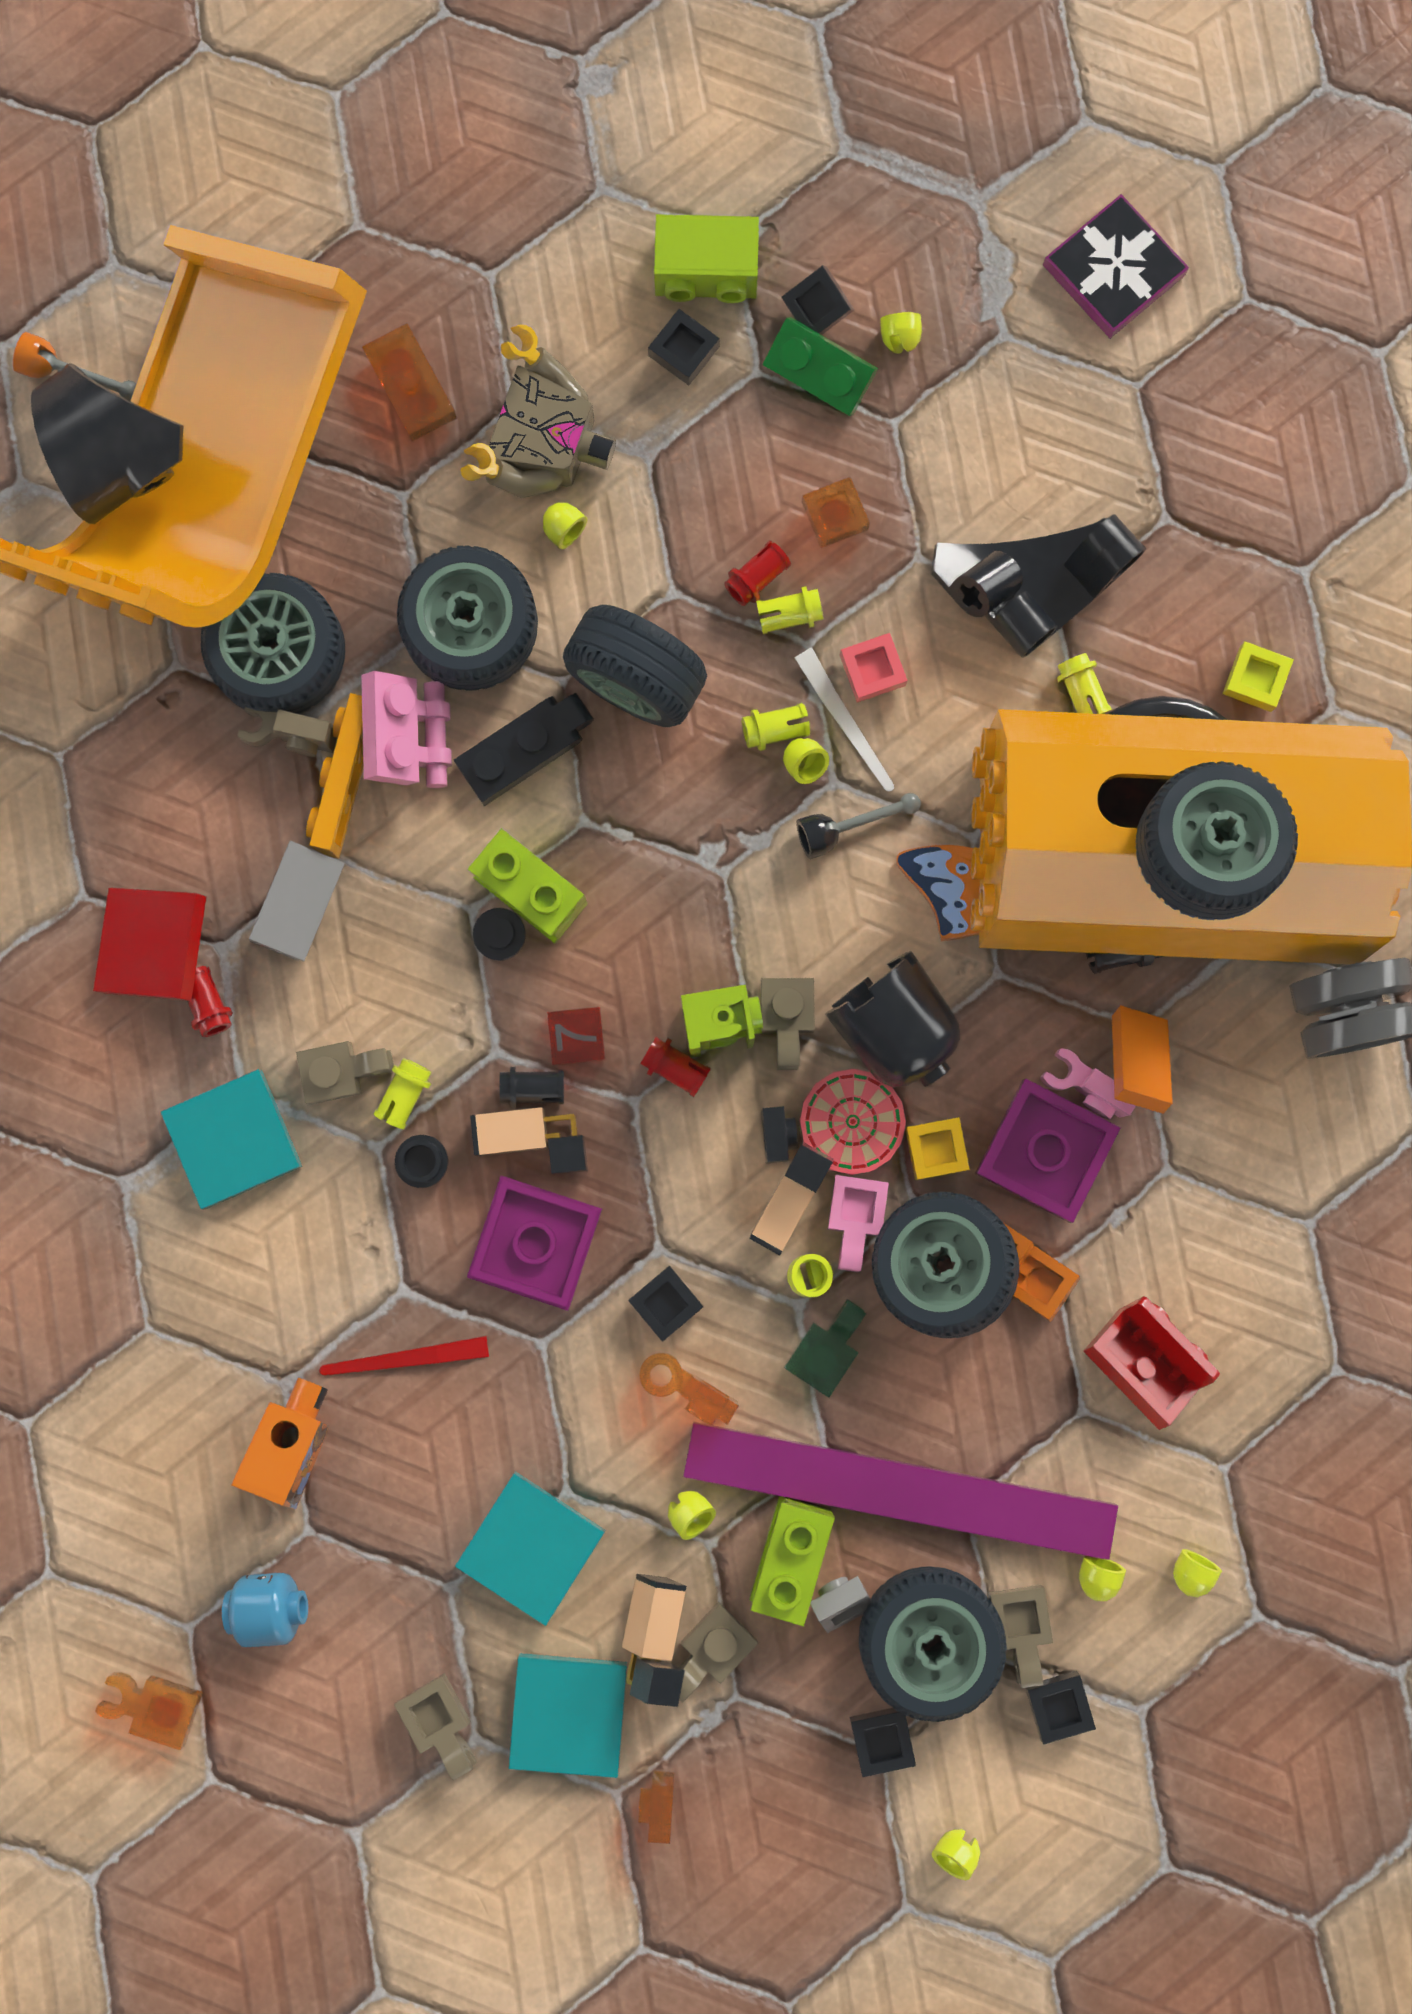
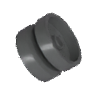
M1408 958L1376 962L1367 961L1345 965L1305 978L1289 986L1295 1012L1307 1016L1331 1013L1318 1017L1319 1021L1309 1024L1301 1032L1307 1059L1339 1055L1412 1038V1003L1390 1004L1389 1002H1383L1405 995L1412 989V968Z

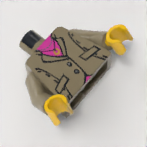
M527 325L511 327L510 329L513 334L518 335L521 339L522 349L520 351L511 342H504L501 344V353L509 360L523 358L525 360V367L517 365L489 446L484 443H476L464 449L465 454L472 455L478 460L479 468L467 464L460 469L462 477L467 481H475L486 476L489 484L517 497L526 498L555 491L559 486H572L581 462L607 470L614 455L616 439L591 432L594 425L593 405L588 400V394L560 362L544 348H537L538 338L531 327Z

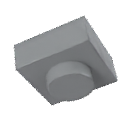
M858 1576L849 1581L847 1577H841L824 1585L818 1591L820 1597L812 1600L810 1605L818 1621L828 1634L863 1615L866 1608L870 1605L871 1599Z

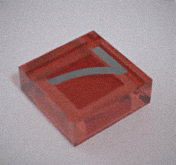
M600 1007L547 1012L553 1066L606 1061Z

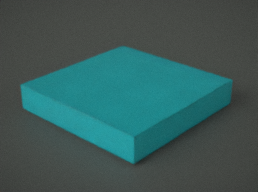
M260 1069L161 1111L200 1209H208L303 1167L264 1073Z
M515 1471L455 1567L546 1626L602 1538L605 1529Z
M520 1653L517 1665L509 1769L618 1778L627 1662Z

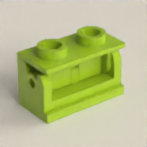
M656 214L655 296H665L674 302H687L695 297L717 298L724 303H739L746 298L756 299L759 217Z
M502 828L467 869L475 875L473 877L475 881L554 944L588 904L585 895Z
M746 984L681 995L691 1058L701 1056V1051L730 1046L737 1042L739 1038L746 1037L747 1048H753L754 1034L762 1033L763 1020L758 996L748 998Z
M778 1497L749 1601H752L751 1611L804 1627L835 1519L831 1509L798 1499Z

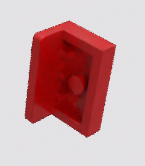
M1145 1296L1119 1309L1083 1351L1158 1430L1170 1426L1197 1391L1214 1383L1220 1375L1219 1371L1208 1361L1206 1353L1199 1346L1191 1343L1170 1321L1168 1314Z

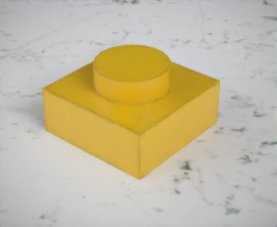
M959 1117L905 1128L915 1180L970 1170Z

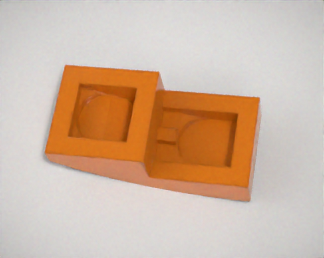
M1005 1224L1013 1237L1019 1257L1018 1284L1013 1297L1051 1322L1081 1278L1078 1274L1034 1246L1032 1241Z

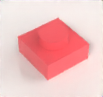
M890 633L841 649L840 658L857 703L906 686L908 680Z

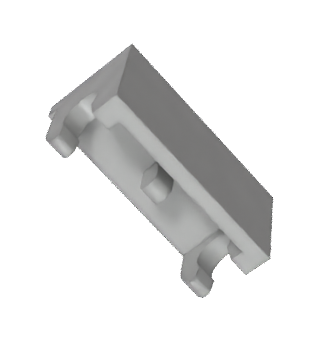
M289 841L249 941L304 962L345 863Z

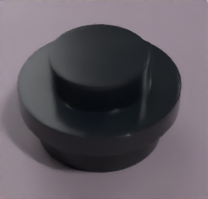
M493 908L484 912L477 919L473 928V941L476 948L483 956L494 961H504L516 956L523 948L526 939L525 926L520 917L513 911L505 908Z
M415 1135L406 1139L399 1146L395 1155V1169L398 1176L412 1187H431L444 1177L448 1169L449 1159L445 1147L439 1140L428 1135Z

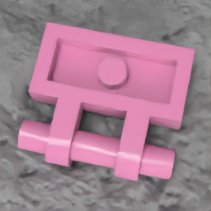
M372 671L361 675L364 779L407 786L419 782V767L426 768V787H447V768L452 766V751L450 748H446L445 722L450 721L451 716L450 703L445 702L444 684L438 681L424 683L423 701L417 699V679L379 671ZM418 721L425 722V747L418 746Z

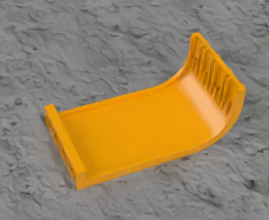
M170 225L163 245L178 255L181 260L130 401L160 416L184 425L182 461L171 468L174 475L165 484L148 494L137 498H130L95 524H89L83 520L70 536L52 547L37 550L16 541L11 543L0 538V573L25 582L28 573L36 575L35 585L63 596L67 595L69 587L77 589L76 599L108 611L111 602L121 604L119 614L150 626L156 616L185 627L196 628L215 624L237 610L254 591L268 567L367 290L340 268Z

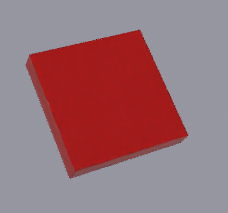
M108 888L93 991L103 994L191 1001L207 896L189 892Z

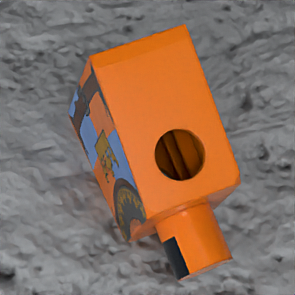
M297 1378L285 1407L270 1402L231 1486L282 1506L297 1509L329 1426L316 1420L328 1389L310 1381ZM290 1427H297L299 1431L297 1442L289 1448H284L282 1443L284 1432Z

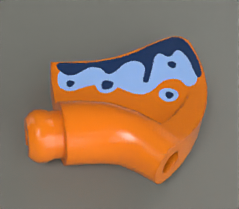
M932 845L905 850L897 856L898 868L919 890L932 908L941 942L979 935V931L971 930L970 923L973 899H979L980 880L972 879L971 877L973 851L971 847Z

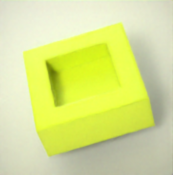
M1244 641L1239 647L1222 694L1272 712L1278 705L1294 659Z

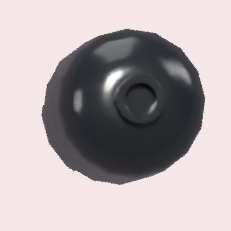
M909 951L887 963L891 970L874 984L869 977L865 978L832 1005L833 1009L825 1013L832 1025L871 1074L881 1083L891 1087L908 1086L918 1080L926 1087L940 1079L950 1070L946 1060L954 1053L960 1040L959 1023L954 1013L913 952Z

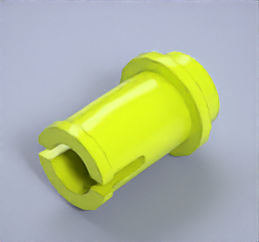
M804 586L801 587V593L765 601H756L759 616L776 612L781 613L780 615L760 619L763 634L808 623L809 628H813L815 621L824 620L818 589L807 591V587Z
M1087 653L1080 654L1059 664L1057 667L1061 675L1057 677L1058 683H1065L1077 713L1093 714L1087 698H1090L1096 713L1106 714L1112 708L1108 705L1093 670L1097 663L1095 660L1090 661Z
M800 703L797 706L760 714L757 709L751 710L750 716L742 717L741 719L747 747L757 746L758 750L762 751L766 749V744L810 736L809 721L794 725L787 724V721L808 716L805 705Z
M406 1058L402 1059L399 1066L393 1065L391 1070L395 1075L378 1109L373 1114L378 1119H386V1123L403 1130L423 1088L429 1089L432 1084L427 1081L432 1072Z

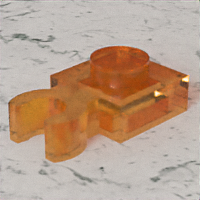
M114 1672L106 1678L105 1684L116 1687L121 1691L122 1702L114 1704L103 1700L97 1705L95 1710L99 1716L106 1719H117L127 1715L133 1717L129 1734L177 1750H181L186 1745L203 1694L202 1691L154 1675L146 1679L143 1689L138 1688L135 1680L123 1672Z

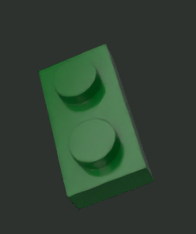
M786 317L762 364L848 416L854 415L878 370L877 367L792 317Z

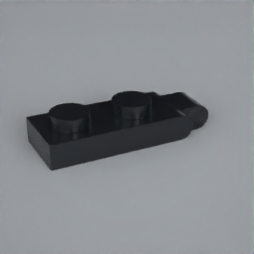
M577 693L568 696L559 703L554 696H551L455 758L454 762L483 806H486L577 746L583 740L579 731L590 725L594 718Z

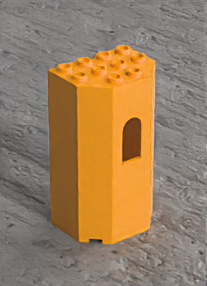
M998 709L990 728H983L980 747H974L972 756V777L980 779V797H974L971 823L972 828L980 829L982 833L980 847L973 848L971 858L972 879L980 880L979 899H973L971 905V930L979 931V948L1349 965L1363 962L1396 937L1401 916L1398 911H1391L1399 898L1400 889H1408L1412 874L1409 760L1402 750L1390 749L1393 736L1388 728ZM1208 762H1232L1235 766L1241 764L1243 767L1252 768L1253 772L1256 773L1258 771L1263 777H1267L1269 783H1274L1276 788L1283 793L1282 797L1288 800V804L1292 808L1291 814L1295 816L1297 824L1296 833H1298V847L1293 866L1283 883L1264 902L1246 914L1225 920L1198 919V917L1193 918L1181 914L1180 910H1174L1169 905L1163 903L1164 900L1162 898L1159 899L1152 892L1150 884H1147L1144 876H1142L1141 867L1138 865L1136 856L1137 828L1114 825L1100 812L1097 795L1099 788L1105 782L1119 777L1169 780L1175 774L1188 767Z

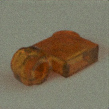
M661 1352L650 1355L645 1359L640 1368V1382L649 1394L665 1397L675 1391L679 1392L682 1397L689 1400L685 1410L713 1426L716 1419L728 1425L739 1407L737 1400L697 1375L683 1369L679 1361L668 1353ZM657 1365H665L670 1369L672 1377L669 1382L658 1384L653 1381L651 1370Z

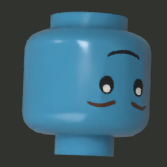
M286 1573L244 1575L234 1584L232 1590H228L225 1593L222 1604L224 1629L228 1635L233 1634L234 1639L241 1647L289 1644L296 1636L299 1625L305 1624L308 1617L307 1595L303 1590L298 1591L296 1582Z

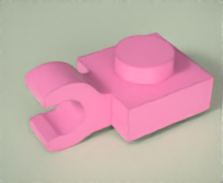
M1061 1048L1055 1054L1058 1059L1067 1064V1076L1064 1079H1058L1053 1074L1045 1072L1040 1077L1041 1081L1053 1090L1075 1087L1076 1091L1086 1096L1083 1104L1094 1113L1108 1120H1111L1113 1115L1119 1118L1129 1116L1136 1107L1135 1105L1115 1100L1114 1080L1098 1069H1091L1085 1065L1074 1052L1068 1049Z
M835 1175L827 1229L843 1232L838 1270L861 1271L865 1236L877 1237L884 1223L888 1182Z

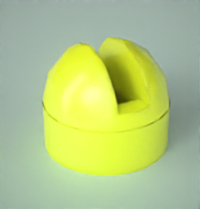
M902 312L880 318L883 343L895 354L902 353L903 349L907 352L912 351L921 341V314Z
M557 502L549 506L544 513L543 530L548 539L559 549H565L581 535L588 519L573 505Z
M798 738L791 741L785 748L783 762L788 773L798 783L809 784L818 780L825 773L829 765V754L818 742L809 738Z
M806 1254L797 1257L790 1264L787 1271V1282L791 1289L799 1296L806 1298L821 1296L830 1288L833 1281L831 1265L824 1257L817 1254ZM805 1263L808 1278L813 1289L806 1290L800 1265Z
M695 1491L679 1493L678 1499L680 1503L670 1502L668 1506L669 1521L683 1540H689L701 1534L708 1528L716 1516V1510L708 1500Z
M1182 1549L1173 1570L1178 1588L1184 1594L1193 1597L1208 1594L1222 1573V1570L1215 1563L1187 1549Z
M1085 1555L1079 1572V1581L1084 1593L1095 1601H1108L1115 1597L1121 1589L1126 1569L1112 1560Z
M953 1829L946 1832L940 1838L931 1855L944 1871L958 1879L967 1881L978 1866L981 1853L976 1838L967 1843L962 1839L966 1831L963 1829Z

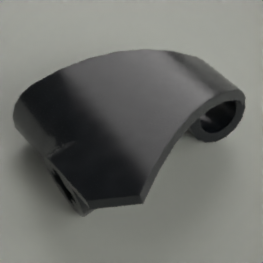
M72 363L64 366L31 392V411L34 428L46 463L69 506L82 520L89 524L97 523L130 498L143 496L165 484L174 475L171 468L182 461L184 425L160 416L115 394L89 378Z
M1113 514L1108 518H1102L1096 523L1074 530L1019 541L991 544L937 543L934 546L931 575L967 614L973 617L985 616L1013 649L1024 658L1107 589L1142 556L1146 548L1116 514Z

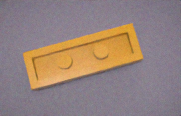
M352 693L349 694L346 708L340 706L337 710L333 724V737L338 738L333 758L328 756L325 758L319 778V785L324 788L320 807H313L311 809L306 825V837L311 838L310 846L319 853L337 859L340 858L364 767L362 696Z

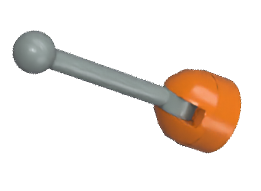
M24 332L20 336L13 355V370L31 378L40 379L46 377L52 371H59L68 364L57 360L56 351L50 342L28 332ZM79 368L98 384L118 392L121 397L129 401L131 400L136 386L135 382L128 380L121 383Z

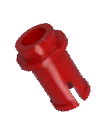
M769 540L765 547L739 570L733 568L728 572L729 579L724 582L725 588L733 599L742 606H746L749 602L756 603L760 599L759 593L778 575L791 566L790 559L780 546Z
M206 966L196 967L192 1000L187 1001L194 1017L191 1021V1026L194 1030H199L202 1037H210L224 1032L232 1026L229 1018L233 1012L230 1007H224L211 976L210 968Z
M655 1037L640 1062L641 1065L648 1068L646 1074L651 1076L654 1072L688 1092L694 1098L711 1068L704 1066L671 1046L672 1040L670 1038H667L664 1042Z

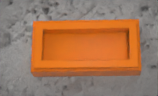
M1120 1005L1112 1015L1114 1099L1164 1114L1173 1104L1168 1020Z

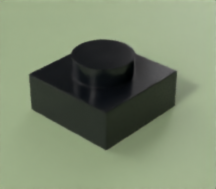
M824 265L781 297L798 322L820 335L824 334L855 310L827 266Z
M678 309L648 347V356L689 386L720 347V338L681 309Z
M784 1106L762 1108L766 1164L789 1161L788 1150L798 1149L795 1117L785 1118Z
M670 1265L628 1300L662 1342L704 1307Z
M1077 1670L1045 1679L1041 1686L1025 1688L1043 1745L1096 1730L1082 1679Z
M894 1708L850 1717L862 1777L916 1766L906 1715L896 1711Z

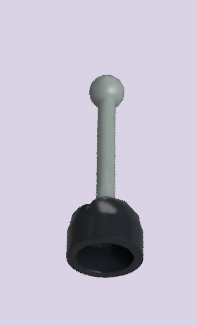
M907 793L901 798L900 802L838 823L834 822L831 817L823 814H813L797 819L796 827L800 843L809 859L825 855L838 843L839 833L903 811L908 814L916 813L920 809L921 800L916 794Z

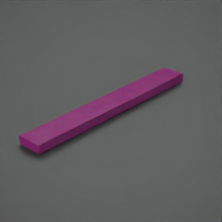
M693 1422L683 1474L685 1478L1110 1560L1118 1505L1111 1502Z

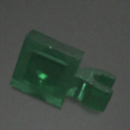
M846 1299L827 1330L813 1321L785 1363L784 1368L829 1398L858 1355V1351L846 1342L865 1317V1310Z

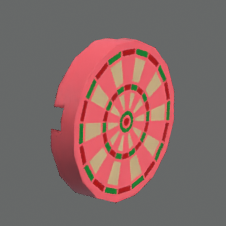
M858 1069L833 1072L817 1082L803 1101L799 1120L802 1141L833 1158V1163L829 1168L830 1171L849 1175L872 1172L888 1162L902 1143L906 1125L902 1101L893 1087L881 1083L871 1072Z

